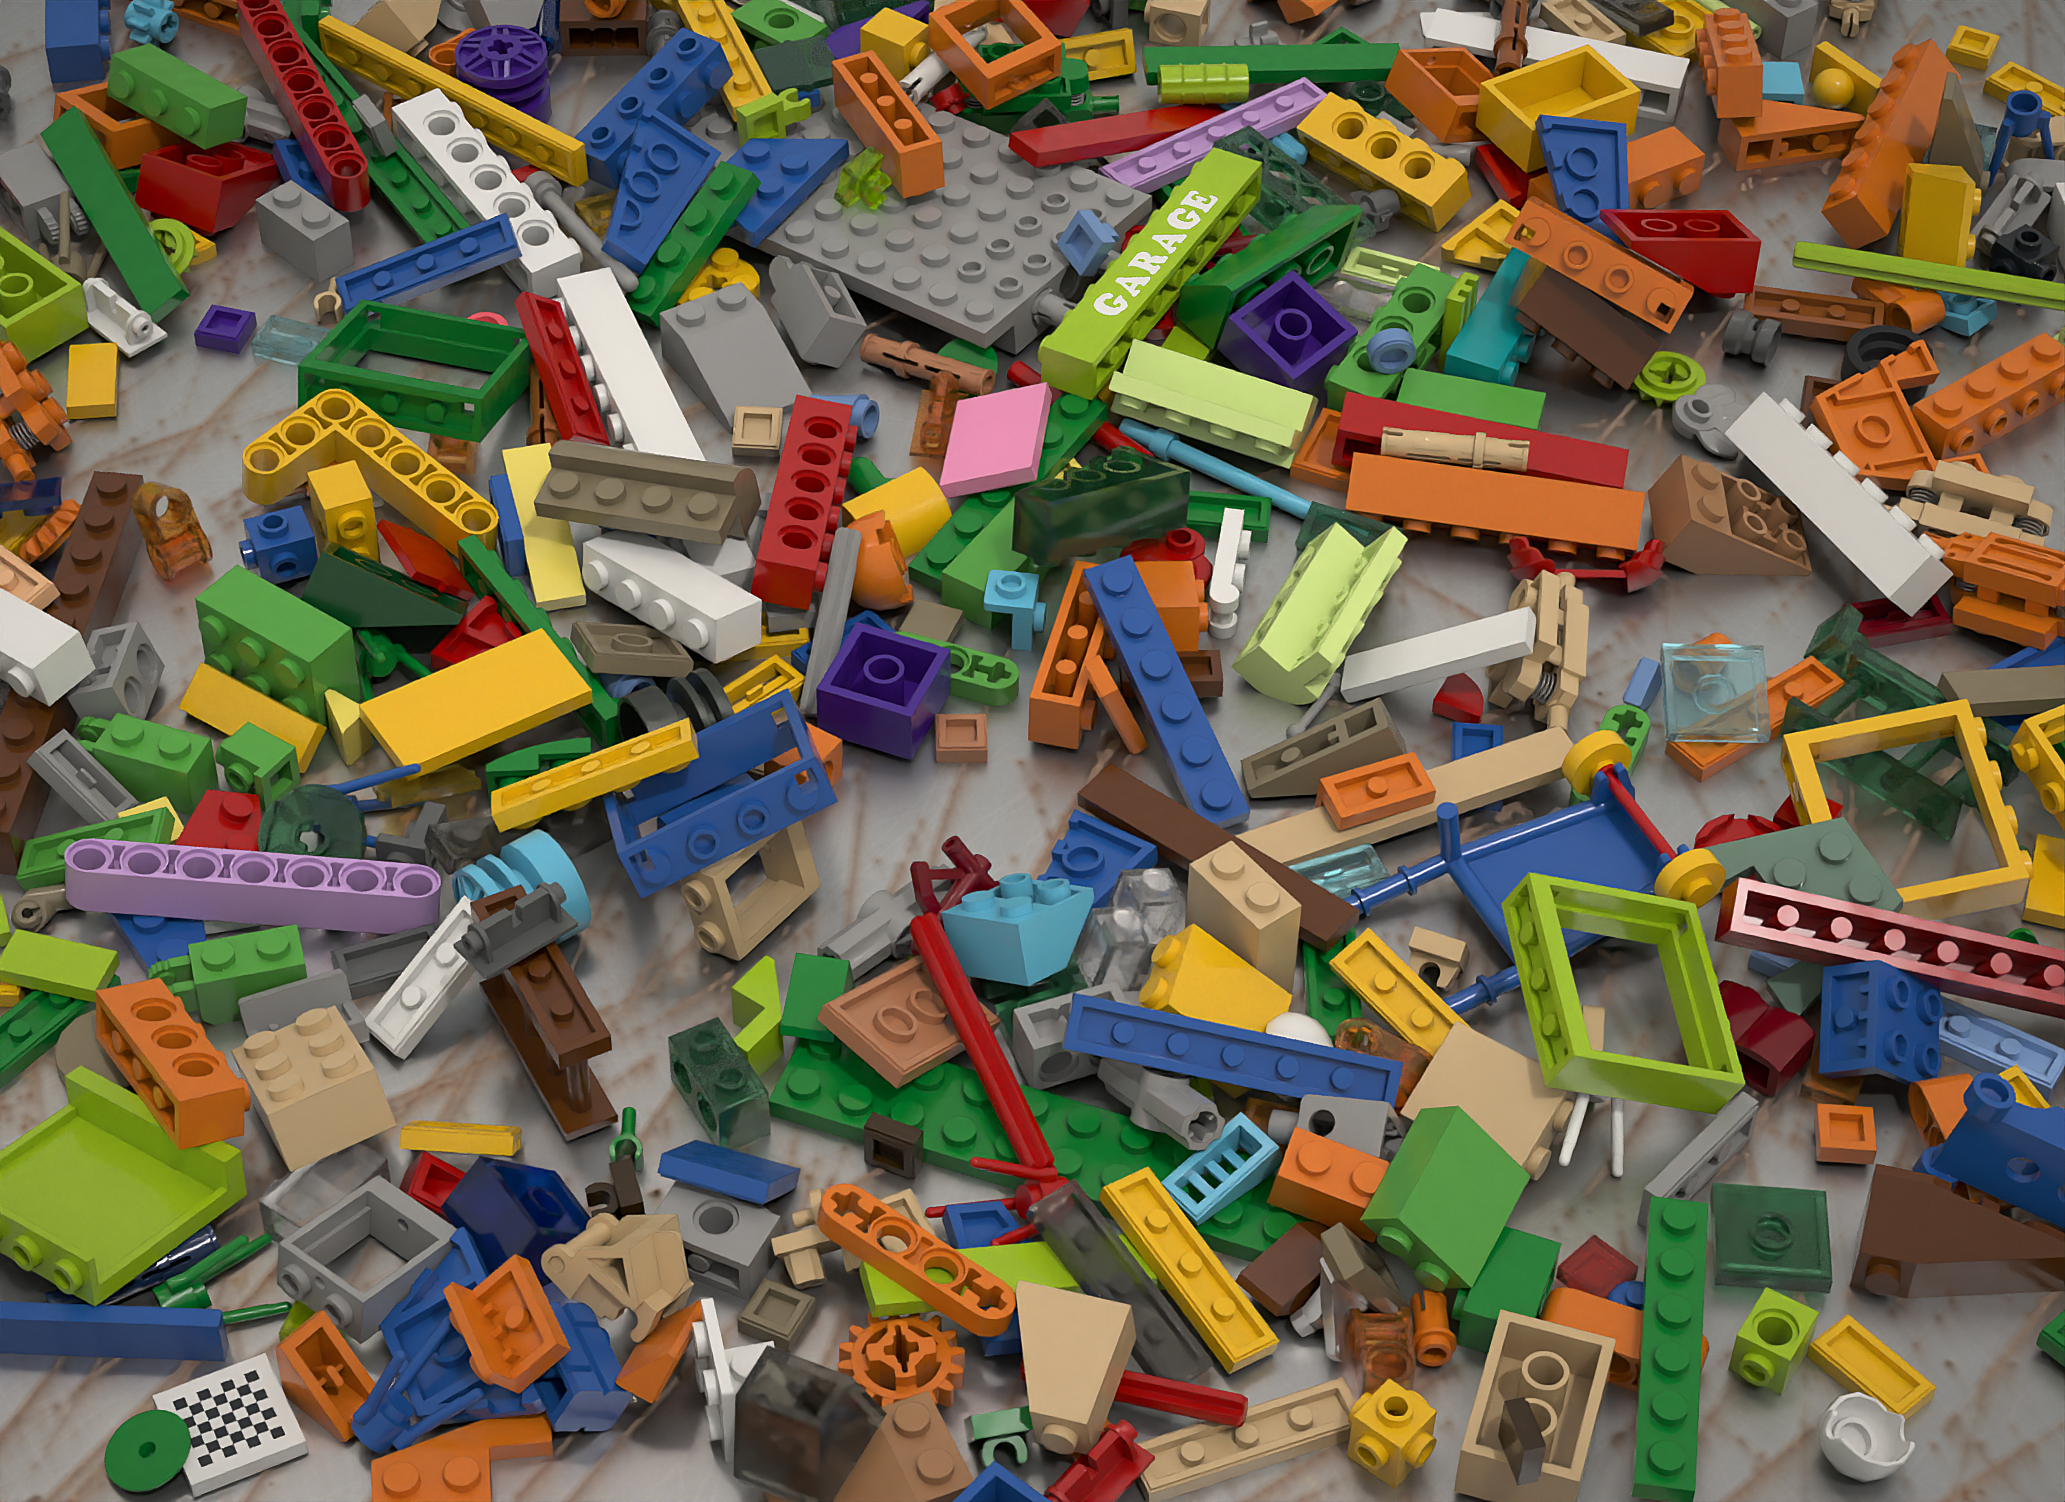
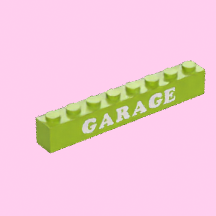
M1215 147L1211 149L1201 162H1196L1186 180L1180 186L1174 187L1167 202L1160 210L1156 209L1151 214L1147 225L1139 234H1134L1131 237L1127 248L1117 259L1110 261L1103 276L1096 284H1091L1087 288L1083 299L1077 306L1065 313L1061 324L1052 335L1044 337L1038 350V361L1041 362V383L1047 382L1048 386L1092 401L1113 376L1114 371H1117L1128 358L1133 339L1142 341L1181 295L1180 289L1184 282L1203 269L1259 202L1261 197L1262 162Z

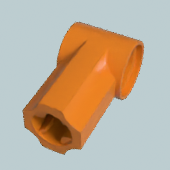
M1853 278L1851 291L1863 300L1884 302L1883 321L1887 326L1907 329L1918 335L1944 320V302L1941 296L1934 290L1922 288L1915 290L1910 286Z

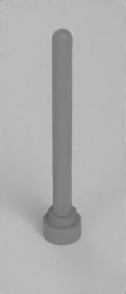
M537 171L529 175L524 183L531 189L534 199L544 211L549 210L602 268L610 267L619 286L624 291H635L639 284L638 278L626 265L601 250L603 241L563 201L560 183L546 171Z

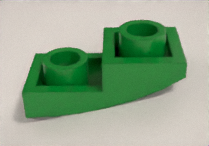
M591 737L534 745L487 763L486 778L489 806L491 807L492 791L592 754Z

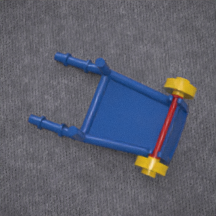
M1601 730L1589 734L1577 742L1567 753L1562 764V773L1577 793L1591 795L1590 800L1463 845L1460 842L1458 808L1451 802H1444L1436 810L1440 854L1410 868L1402 865L1397 868V874L1366 889L1361 890L1355 887L1351 889V896L1343 900L1358 908L1359 915L1361 914L1362 917L1366 918L1371 915V909L1405 893L1413 896L1417 894V887L1448 873L1515 964L1488 978L1483 974L1477 976L1475 984L1442 999L1459 1016L1484 1003L1492 1006L1497 1003V997L1521 986L1501 903L1528 872L1695 903L1696 908L1699 909L1711 901L1720 891L1725 882L1726 871L1713 853L1707 849L1689 850L1685 844H1682L1677 848L1676 854L1635 801V788L1632 786L1627 772L1632 760L1631 750L1616 732ZM1561 928L1568 958L1605 936Z

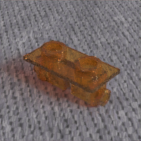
M943 370L938 372L930 380V390H922L909 456L945 459L957 401L969 398V394L958 393V381L950 371Z

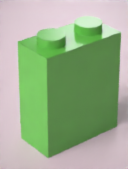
M1459 1106L1422 1108L1360 1220L1377 1235V1242L1382 1248L1399 1256L1414 1270V1277L1422 1285L1435 1291L1472 1288L1531 1175Z

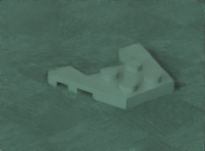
M1844 817L1703 848L1711 851L1726 871L1725 882L1717 894L1721 893L1725 887L1739 877L1747 878L1750 875H1755L1759 882L1896 913H1899L1903 908V898ZM1800 961L1766 980V989L1779 1008L1796 1013L1804 1019L1808 1014V1009L1822 995L1823 967L1827 966Z

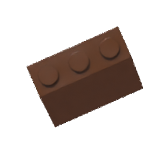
M1530 257L1526 262L1508 302L1511 307L1518 311L1514 317L1515 321L1535 335L1541 329L1555 339L1551 344L1555 351L1571 362L1580 357L1592 366L1587 374L1609 390L1614 384L1628 390L1661 345L1585 286L1533 257Z

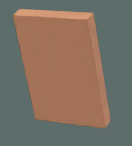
M921 955L915 956L824 1004L817 1017V1020L896 1089L966 1050ZM979 1002L993 1032H995L1001 1020Z

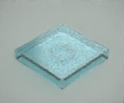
M1662 643L1660 665L1666 741L1768 743L1771 729L1763 645Z

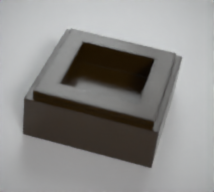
M872 1112L864 1125V1161L915 1180L923 1167L924 1131Z
M1525 1397L1506 1400L1503 1405L1498 1438L1517 1485L1538 1482L1546 1449L1545 1441L1530 1404L1525 1400Z

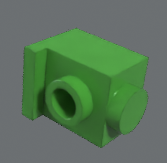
M250 722L245 723L232 736L225 738L217 748L215 760L217 764L224 767L226 782L240 793L259 795L260 809L266 814L301 783L296 747Z

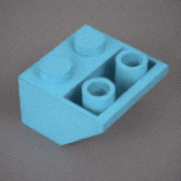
M1015 873L1002 877L999 880L1000 885L988 891H976L964 895L961 898V904L942 912L945 933L966 976L1030 986L1067 967L1094 901L1093 888L1070 885L1069 880L1063 878L1041 881L1031 879V875L1028 873Z

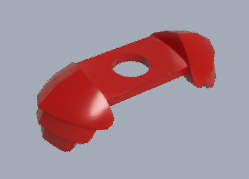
M1521 536L1509 540L1511 554L1507 555L1513 568L1508 572L1520 582L1523 579L1534 581L1542 570L1556 576L1561 572H1569L1576 579H1619L1623 588L1629 593L1650 586L1664 575L1660 569L1666 560L1662 555L1665 542L1659 539L1648 541L1644 545L1643 551L1636 552L1630 561L1621 563L1617 570L1555 569L1554 561L1544 558L1537 548L1530 547L1527 538Z

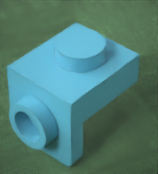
M990 570L983 608L986 611L1013 614L1012 650L1031 652L1035 632L1044 633L1047 614V603L1038 602L1039 574Z

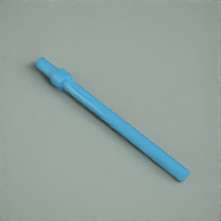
M1126 417L1119 427L1120 431L1137 443L1148 447V451L1160 459L1169 461L1172 458L1251 496L1272 498L1271 505L1324 530L1337 522L1364 547H1367L1373 541L1374 531L1180 442L1179 435L1164 428L1155 430L1129 417Z

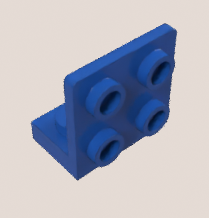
M1881 960L1823 967L1819 1074L1833 1079L1878 1073L1908 1086L1914 1081L1937 1078L1941 1068L1939 1023L1943 1014L1940 988Z

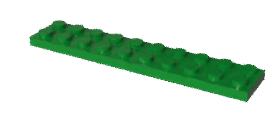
M836 1037L834 1043L801 1038L768 1099V1115L864 1144V1125L871 1113L874 1112L923 1130V1162L1013 1190H1016L1020 1185H1024L1029 1180L971 1167L970 1159L972 1157L1020 1164L977 1072L972 1069L943 1062L896 1089L838 1037ZM1019 1084L1055 1158L1053 1164L1057 1168L1058 1176H1064L1072 1187L1074 1195L1073 1208L1114 1220L1099 1200V1195L1104 1186L1148 1166L1158 1180L1162 1182L1197 1151L1189 1150L1167 1133L1148 1130L1134 1124L1129 1116ZM1239 1149L1235 1151L1245 1162L1251 1157L1246 1151ZM1225 1159L1218 1163L1229 1175L1236 1171ZM1278 1169L1199 1226L1185 1215L1211 1250L1249 1262H1253L1296 1223L1313 1220L1266 1203ZM1208 1171L1200 1175L1214 1189L1221 1184ZM1191 1183L1181 1188L1197 1204L1205 1198Z

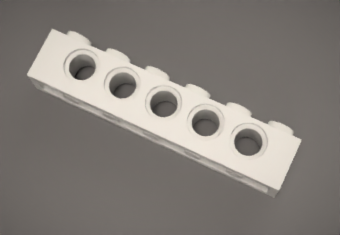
M436 88L391 108L394 137L470 226L505 212L507 213L522 256L500 266L522 292L526 291L551 298L558 294L556 279L580 274V263L583 262V255L577 242L573 238H567L559 229L553 214L549 210L544 211L539 206L529 186L524 182L520 183L515 178L505 158L501 155L496 156L488 146L483 133L478 128L473 129L466 121L460 106L456 102H450L441 90Z

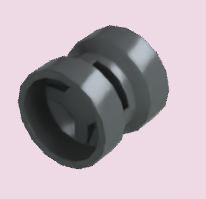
M1738 307L1728 323L1723 338L1722 350L1736 356L1741 353L1749 354L1754 362L1768 366L1778 348L1783 331V323L1771 318L1761 321L1755 318L1751 311Z

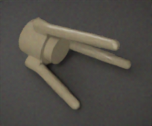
M67 191L61 192L59 207V253L51 260L45 244L38 245V252L45 259L83 285L88 278H96L108 250L101 241L88 268L82 256L78 252L70 250L69 193Z

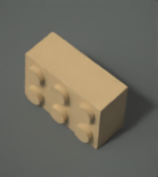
M335 1005L327 1009L317 1008L309 1010L300 1015L295 1023L274 1032L262 1031L247 1038L242 1046L231 1050L239 1072L249 1088L253 1106L290 1172L397 1126L374 1066Z
M1500 1310L1461 1447L1454 1491L1492 1502H1577L1608 1382L1616 1339ZM1525 1397L1537 1421L1546 1444L1538 1482L1517 1485L1498 1438L1504 1401Z

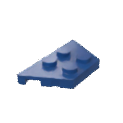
M750 138L726 163L754 172L761 185L733 222L731 228L738 226L745 233V242L749 246L756 248L850 155L848 140Z
M464 1226L457 1229L449 1238L455 1246L433 1272L426 1267L412 1284L409 1295L402 1302L397 1303L379 1325L392 1357L398 1350H403L406 1353V1359L399 1369V1374L404 1371L430 1335L451 1311L443 1289L451 1282H455L473 1290L489 1276L474 1238ZM454 1326L406 1389L416 1415L420 1420L475 1388L483 1390L484 1395L480 1400L442 1424L536 1414L548 1409L536 1380L520 1394L497 1384L488 1385L483 1382L471 1368L469 1358L472 1354L464 1337Z

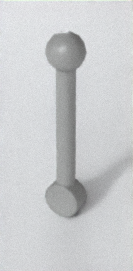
M1334 673L1319 699L1311 705L1297 724H1291L1287 728V739L1304 732L1331 696L1341 693L1342 674Z

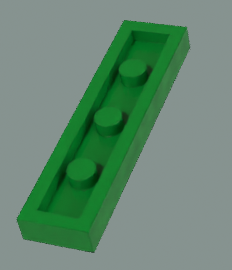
M724 161L718 164L652 256L642 273L637 277L639 281L637 289L624 295L635 318L657 327L660 326V313L674 307L761 185L754 172Z

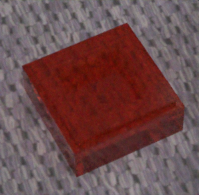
M1594 1234L1558 1265L1556 1279L1568 1288L1607 1299L1609 1292L1616 1285L1625 1281L1636 1280L1639 1267Z

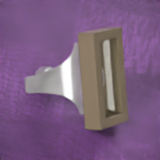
M1339 1222L1321 1234L1323 1257L1320 1259L1321 1279L1319 1288L1303 1307L1290 1316L1294 1329L1301 1337H1305L1324 1327L1326 1356L1333 1361L1342 1362L1346 1326L1353 1313L1370 1308L1390 1318L1407 1307L1408 1304L1384 1259Z

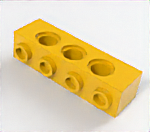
M1330 92L1296 127L1300 142L1308 148L1307 157L1368 193L1379 189H1393L1400 201V212L1436 233L1471 198L1468 174L1459 161L1450 157L1446 159L1435 153L1423 140L1419 138L1411 139L1404 135L1390 121L1384 118L1377 119L1352 99L1344 100Z

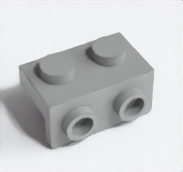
M340 968L238 1000V1008L246 1039L262 1031L274 1032L293 1024L300 1015L309 1010L317 1008L327 1009L335 1005L358 1043L370 1040L366 1022L352 1001L347 976Z

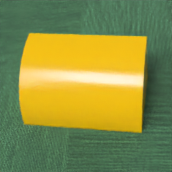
M921 466L841 504L842 527L844 528L852 521L864 515L884 509L885 521L890 520L904 559L920 552L952 517L950 507L940 487Z

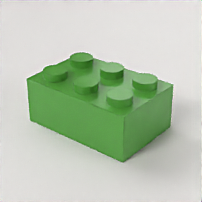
M238 564L195 598L199 620L198 627L201 632L205 655L204 662L219 669L322 724L327 729L329 724L324 696L325 691L331 689L356 703L361 701L351 627Z

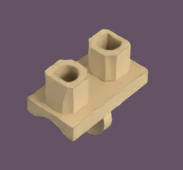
M822 1188L809 1191L811 1208L792 1212L796 1229L816 1224L815 1227L771 1238L775 1256L786 1265L794 1286L799 1290L822 1285L827 1282L821 1255L840 1249L846 1272L849 1275L860 1274L859 1268L862 1260L826 1237L818 1227L817 1214L821 1198L824 1194ZM846 1210V1211H845L844 1213H842V1214H839V1213H837V1214L840 1215V1216H843L844 1214H846V1213H848V1212H851V1211ZM869 1224L866 1232L864 1230L862 1232L867 1233L871 1224Z

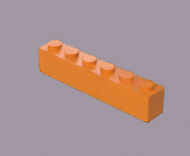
M1932 38L1918 45L1907 44L1892 57L1893 63L1887 75L1880 82L1879 86L1881 88L1874 102L1867 109L1868 115L1862 127L1854 136L1855 142L1849 154L1841 163L1843 167L1836 181L1828 190L1829 196L1821 213L1850 249L1860 248L1888 236L1902 205L1907 163L1921 164L1932 141L1947 72L1956 73L1958 80L1961 78Z
M1354 452L1345 511L1346 516L1355 517L1354 522L1364 527L1383 528V522L1389 521L1403 523L1402 531L1414 534L1430 535L1432 528L1451 530V538L1463 541L1478 542L1480 534L1499 537V545L1510 547V539L1523 536L1530 542L1548 544L1547 551L1551 553L1576 555L1577 548L1596 551L1597 559L1625 562L1626 555L1633 556L1637 552L1645 492Z

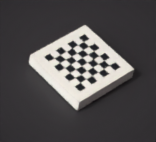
M266 1353L152 1396L156 1410H166L175 1413L183 1419L189 1428L191 1449L181 1469L194 1497L308 1453L305 1437Z

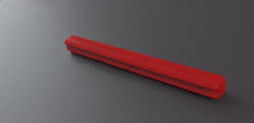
M927 912L922 916H915L910 921V934L1020 1164L1035 1168L1055 1167L1053 1164L1055 1158L938 917L932 912Z

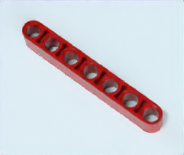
M236 0L241 37L330 203L336 209L345 212H354L365 208L371 199L367 159L280 1Z

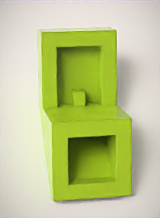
M767 955L731 987L733 1023L743 1029L730 1041L732 1077L748 1087L784 1054L783 1035H780L782 1010L775 960Z

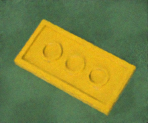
M540 628L359 704V713L362 721L397 767L418 763L421 766L419 773L405 776L407 781H411L588 705L593 701L592 689L546 632Z

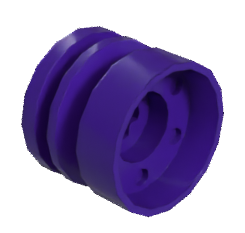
M494 25L472 31L459 41L455 49L457 80L545 124L548 123L552 115L548 81V57L546 43L537 33L519 26Z

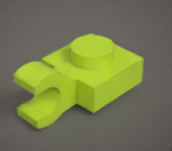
M790 88L782 91L778 96L772 92L736 108L740 147L750 138H786L785 126L806 120L812 115L810 99L805 98L798 101L797 89Z

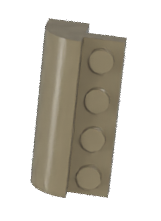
M559 440L550 449L548 456L552 468L534 500L536 514L539 517L723 545L727 535L745 538L761 505L757 479L750 468L569 440Z

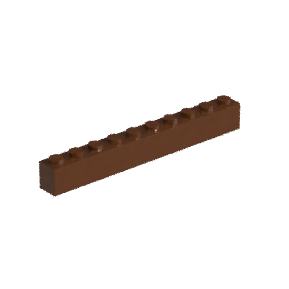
M94 471L52 580L60 595L42 611L78 630L86 646L93 630L111 627L149 524L150 513L143 475ZM11 687L0 715V874L17 876L26 840L33 839L52 787L26 761L36 750L63 729L70 735L72 734L78 715L67 699V693L49 707L30 695L28 697L19 695Z

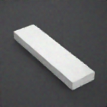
M1528 606L1346 656L1340 692L1347 703H1352L1530 655L1533 653L1537 618Z

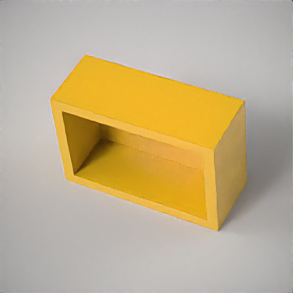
M1587 44L1481 82L1475 126L1524 172L1529 173L1547 166L1534 123L1540 114L1626 123V136H1629L1635 132L1641 90Z

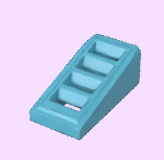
M1240 1112L1224 1126L1221 1138L1211 1142L1206 1150H1197L1166 1177L1161 1184L1182 1212L1199 1226L1275 1172L1280 1167L1282 1161L1280 1147ZM1241 1147L1251 1155L1246 1162L1235 1153ZM1225 1159L1236 1171L1229 1175L1218 1163ZM1208 1171L1221 1184L1214 1189L1200 1175ZM1191 1183L1205 1198L1197 1204L1181 1188Z

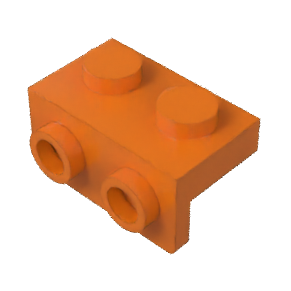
M517 1254L510 1257L473 1290L455 1282H451L443 1289L451 1308L449 1319L454 1328L464 1337L472 1354L469 1358L471 1368L488 1385L497 1384L520 1394L571 1351L530 1261Z

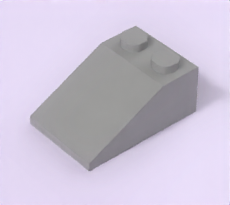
M742 282L724 287L660 313L663 358L731 435H733L735 405L783 408V414H786L793 410L796 395L806 397L812 395L765 307Z

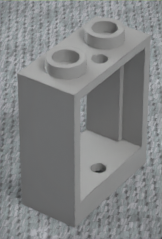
M377 1175L279 1242L277 1285L290 1298L301 1301L313 1311L324 1310L338 1330L343 1331L362 1344L381 1330L379 1325L395 1305L402 1302L409 1295L412 1284L427 1267L433 1272L455 1246L449 1238L457 1228ZM368 1235H372L408 1260V1262L365 1293H361L324 1266Z

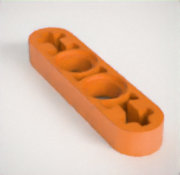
M841 1183L831 1186L824 1192L817 1214V1224L820 1231L826 1237L968 1331L978 1336L993 1337L1002 1334L1008 1329L1016 1307V1296L1013 1289L1003 1280L860 1187ZM846 1210H849V1211H852V1212H853V1213L848 1212V1213L844 1214L843 1216H840V1215L837 1214V1213L842 1214V1213H844ZM869 1224H871L867 1233L862 1232V1230L866 1232ZM883 1236H894L901 1239L906 1244L907 1249L901 1252H889L878 1244L877 1239ZM931 1267H941L948 1270L955 1280L947 1284L936 1283L926 1276L925 1270ZM964 1286L971 1288L970 1290L966 1288L964 1291V1295L960 1296ZM989 1303L996 1306L988 1308L987 1311L980 1308L987 1306Z

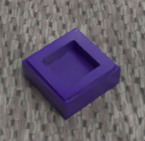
M212 304L194 332L195 344L200 347L240 354L257 326L256 315L254 312Z

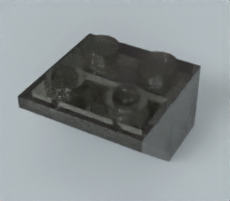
M767 1345L735 1395L733 1476L745 1485L787 1502H833L887 1413L853 1377Z

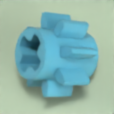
M133 0L128 5L124 16L125 26L132 30L129 39L143 45L150 43L156 47H159L160 42H170L175 37L179 28V17L175 12L171 11L174 7V2L170 0Z

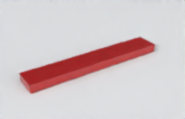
M1206 103L1204 106L1202 104H1183L1182 106L1177 105L1012 132L1008 147L1033 167L1039 168L1138 151L1226 111L1214 103Z

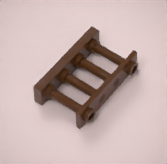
M520 884L470 902L471 917L478 924L503 908L511 911L515 908L514 902L526 896L527 893ZM555 940L502 971V974L492 977L487 981L479 982L480 991L566 1141L618 1122V1114L588 1065V1059L612 1050L611 1034Z

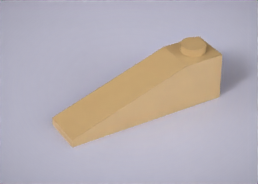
M379 0L367 10L368 12L359 19V22L356 21L351 26L414 57L429 44L424 37L436 26L441 0Z

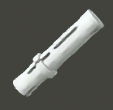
M984 24L976 31L971 30L962 36L974 49L987 39L988 29L986 24ZM933 51L898 84L905 93L908 91L912 93L909 98L914 105H917L920 99L951 70Z

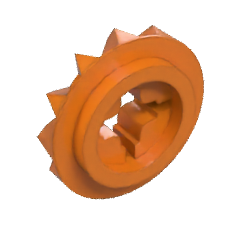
M73 499L64 500L61 504H58L36 525L34 530L20 545L19 557L28 565L36 559L39 562L47 559L70 536L81 505Z

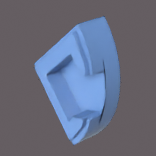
M1646 657L1639 660L1623 696L1625 704L1645 710L1652 703L1664 681L1660 662Z

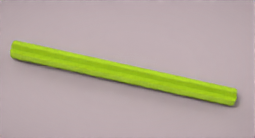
M1798 241L1794 247L1792 265L1795 268L2065 312L2064 283L1806 241Z

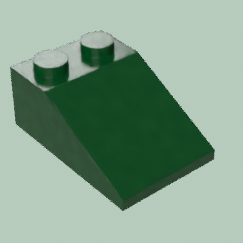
M333 541L321 552L300 600L351 628L457 625L470 605L465 601L447 593H441L434 587L413 580L408 575Z

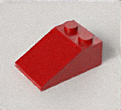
M187 140L143 153L135 201L140 208L151 211L150 216L154 219H174L189 224L190 229L198 234L213 236L218 231L235 226L256 203L255 199L261 197L280 177L281 173L272 154L234 141L203 149Z
M1600 209L1599 218L1631 250L1707 291L1711 296L1730 299L1734 298L1736 293H1753L1762 241L1728 210Z

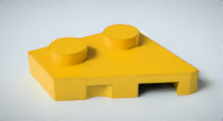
M1500 199L1441 245V259L1450 263L1497 272L1511 248L1514 247L1504 240L1520 211ZM1525 227L1522 235L1532 240L1536 232Z

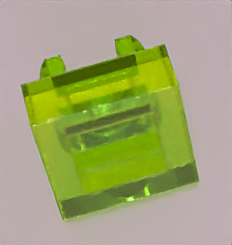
M869 146L842 169L834 199L847 209L859 199L866 206L874 210L884 203L887 196L882 192L892 183V180L880 171L884 155L872 146Z

